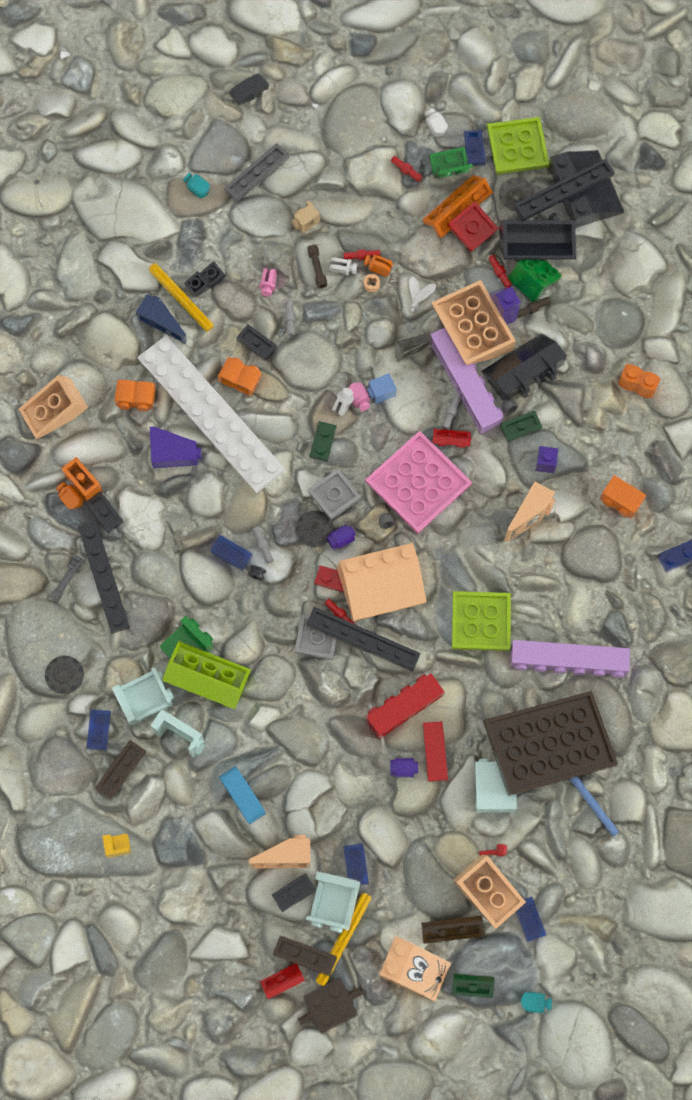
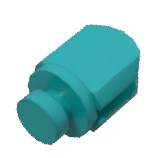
M190 172L187 173L183 181L187 183L186 187L199 198L206 197L209 193V182L200 175L195 174L192 176Z
M526 992L521 998V1005L527 1012L544 1013L545 1008L552 1010V998L547 1000L545 999L546 994Z

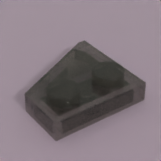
M429 333L397 341L395 357L398 362L431 347V336Z

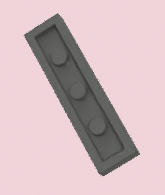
M276 143L225 186V192L236 202L240 201L288 160L289 154Z

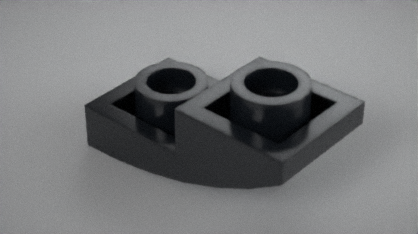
M257 73L234 86L228 94L238 105L253 100L255 94L268 90L269 83Z
M213 261L200 273L197 271L184 284L197 297L219 283L226 275Z

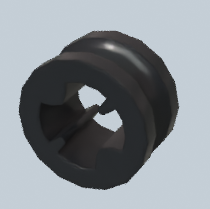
M251 565V572H248L247 575L255 580L263 581V575L266 574L267 570Z

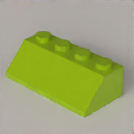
M178 641L162 681L223 704L226 707L236 709L251 669Z

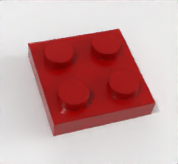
M473 202L447 225L471 253L499 229L476 202Z

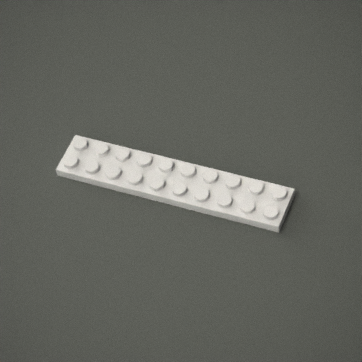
M167 335L137 357L138 361L256 494L285 472V468Z

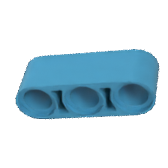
M236 766L219 776L222 784L249 825L266 814Z

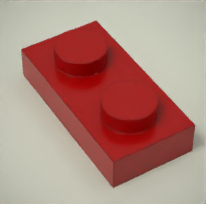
M433 429V443L439 446L455 445L460 448L470 446L471 432Z
M320 565L314 585L344 593L338 571Z
M293 964L261 980L260 983L267 998L270 999L304 982L305 979L298 965Z

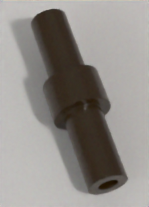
M549 297L527 304V307L519 310L517 318L519 319L529 313L533 314L539 311V308L550 304Z

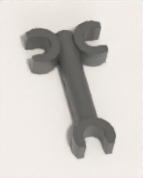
M75 554L72 556V561L67 564L69 569L57 588L49 596L54 601H60L63 591L75 572H80L81 565L86 562Z

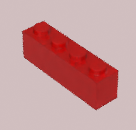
M432 673L427 676L423 674L416 679L417 683L412 686H405L400 690L399 695L396 697L392 695L387 698L383 706L380 708L376 706L367 712L366 721L379 739L444 696V690Z

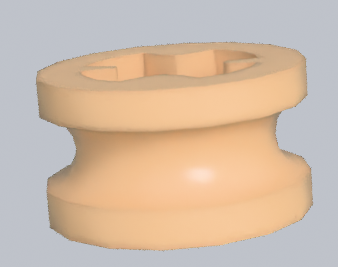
M369 274L364 278V287L368 292H376L380 288V279L375 274ZM369 281H376L375 286L369 285Z

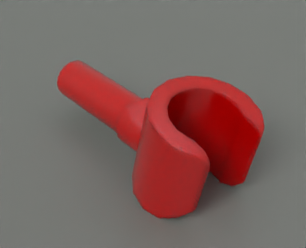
M497 844L496 850L479 851V856L484 854L504 857L507 854L508 847L505 844Z

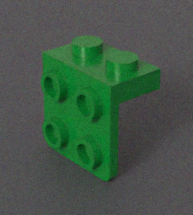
M465 147L429 154L433 176L438 175V178L452 176L454 171L456 175L470 172L469 168L473 167V164L468 165Z
M522 260L516 264L508 279L533 302L539 299L546 287L559 281L562 275L546 260Z
M186 615L180 620L181 626L160 645L161 650L169 658H171L178 641L208 653L214 648L213 638L206 631L203 633L198 628L200 625L194 618L189 619Z

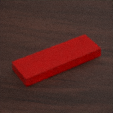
M443 721L423 723L428 782L448 781Z

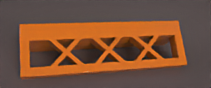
M472 175L422 219L424 224L432 226L438 237L442 238L451 230L447 226L448 223L473 202L480 205L493 193L486 178Z

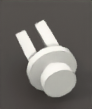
M434 108L428 110L425 113L427 117L426 124L435 137L443 136L448 128V124L440 112L436 113Z
M333 257L330 260L329 270L331 272L346 274V276H349L350 272L352 274L357 272L358 264H352L351 259L345 260Z
M343 388L337 394L332 411L337 412L339 410L338 414L340 416L346 413L354 400L351 389Z

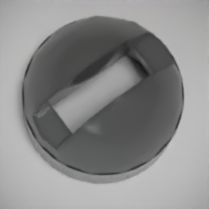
M508 398L502 402V409L506 415H510L518 409V405L514 400Z
M383 513L380 515V528L388 529L395 525L391 514Z

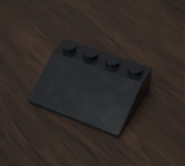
M599 150L568 151L550 157L549 171L554 183H558L603 159ZM611 178L563 201L569 219L575 221V228L624 213Z

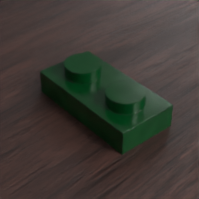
M534 410L500 423V428L506 441L510 442L541 430L542 425Z
M318 421L309 458L328 462L337 425Z
M454 973L452 995L493 998L495 979L491 976Z

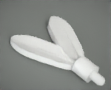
M415 277L410 278L411 313L417 310L419 303L434 293L436 284H429L420 291L417 279Z

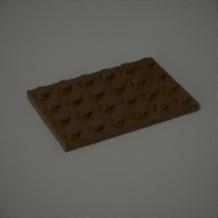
M592 691L495 716L483 721L508 797L618 765Z

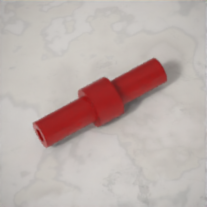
M396 156L392 157L391 162L399 167L402 173L410 175L418 182L422 180L423 176L416 172L413 166L407 162L404 163Z
M361 249L358 252L343 253L345 260L358 259V261L366 259L367 255L371 256V258L374 255L380 256V250L365 251V249Z
M491 255L488 260L494 268L493 272L496 277L500 278L505 288L511 287L512 284L506 275L505 268L499 264L495 255Z
M330 598L325 601L324 604L334 613V616L355 624L346 615L347 613L342 608H339Z

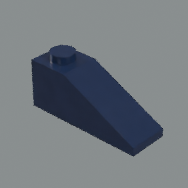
M147 294L136 311L137 319L186 344L185 332L163 301L157 296L152 297Z

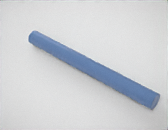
M578 777L570 779L613 837L618 834L617 828Z

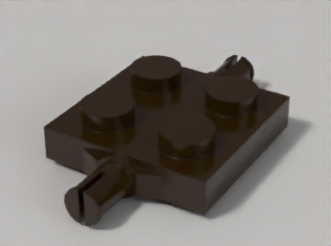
M338 978L303 996L308 1006V1013L299 1017L298 1021L302 1026L312 1020L322 1035L358 1016L353 1005V999L363 995V991L359 986L349 992L344 987L341 979Z

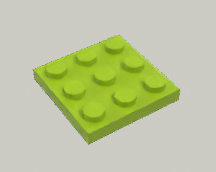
M540 117L487 124L496 175L549 168L550 164Z
M453 591L452 649L510 651L511 593Z

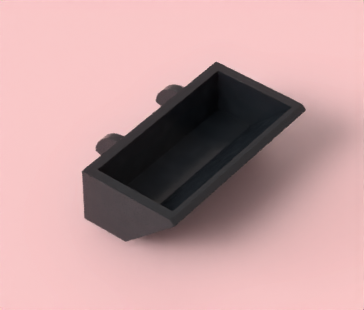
M551 213L548 220H539L538 217H534V220L522 222L518 215L516 220H503L499 225V244L503 259L576 260L575 221L557 220L556 213Z
M541 333L481 372L502 401L510 399L518 393L523 398L529 396V386L534 383L537 385L541 384V379L545 376L551 381L556 379L555 376L558 374L556 369L565 364L567 355L556 341Z

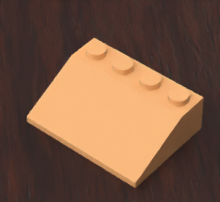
M481 280L431 303L466 366L498 358L514 350L516 340Z
M413 543L341 560L338 563L337 571L353 622L427 602L419 561Z

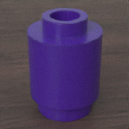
M345 524L329 533L330 536L326 537L333 550H340L355 541L356 533L351 526L348 527Z
M395 758V760H390V776H395V778H414V774H418V762H414V758Z

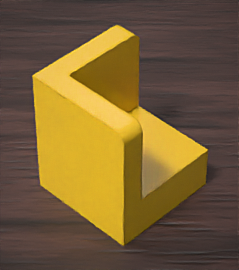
M108 834L102 836L107 858L131 854L128 834L117 836Z

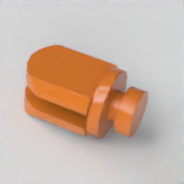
M367 255L364 262L365 266L370 265V271L385 277L390 274V270L393 267L391 260L378 255H374L373 258Z
M65 482L58 485L56 490L59 492V499L68 509H78L82 506L84 498L74 486L67 485Z

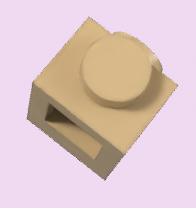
M308 201L305 208H300L295 212L291 223L296 230L299 229L302 233H305L320 222V213Z

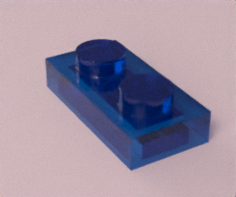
M482 129L464 131L463 136L468 165H486Z
M219 535L210 549V553L241 571L245 569L253 556L251 552L222 535Z
M692 540L658 554L665 572L692 562Z
M91 709L87 750L107 751L111 711Z
M363 843L343 846L347 878L359 881L360 886L368 885Z
M533 897L524 899L526 903L516 911L527 943L546 936Z

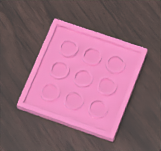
M421 431L416 433L365 479V482L417 534L472 485V482Z

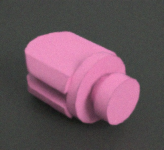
M264 268L259 285L261 295L269 297L275 291L276 269H271L269 272L268 268Z
M358 382L351 384L349 389L353 391V405L361 411L368 410L370 408V398L364 385Z

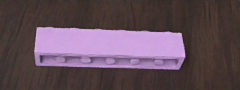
M445 328L430 334L429 342L457 393L461 396V400L480 434L500 426L503 418L502 411L499 407L496 408L493 403V395L491 392H487L484 379L481 376L479 377L476 372V365H465Z
M513 640L511 644L510 667H515V670L525 671L529 668L534 669L536 672L554 670V673L563 674L566 671H570L575 675L593 673V676H604L605 674H610L615 678H623L627 676L630 669V648Z

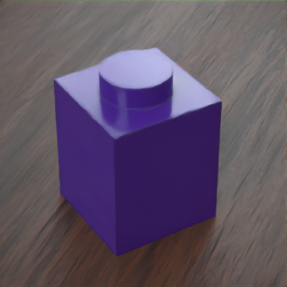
M539 446L535 471L554 473L557 467L558 448Z

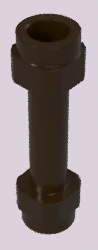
M316 244L309 245L307 251L309 258L312 259L316 274L315 283L318 289L327 287L328 284L326 275H323L320 265L319 249Z

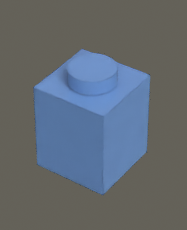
M389 373L369 381L368 389H366L369 398L373 399L375 404L395 397L397 388Z

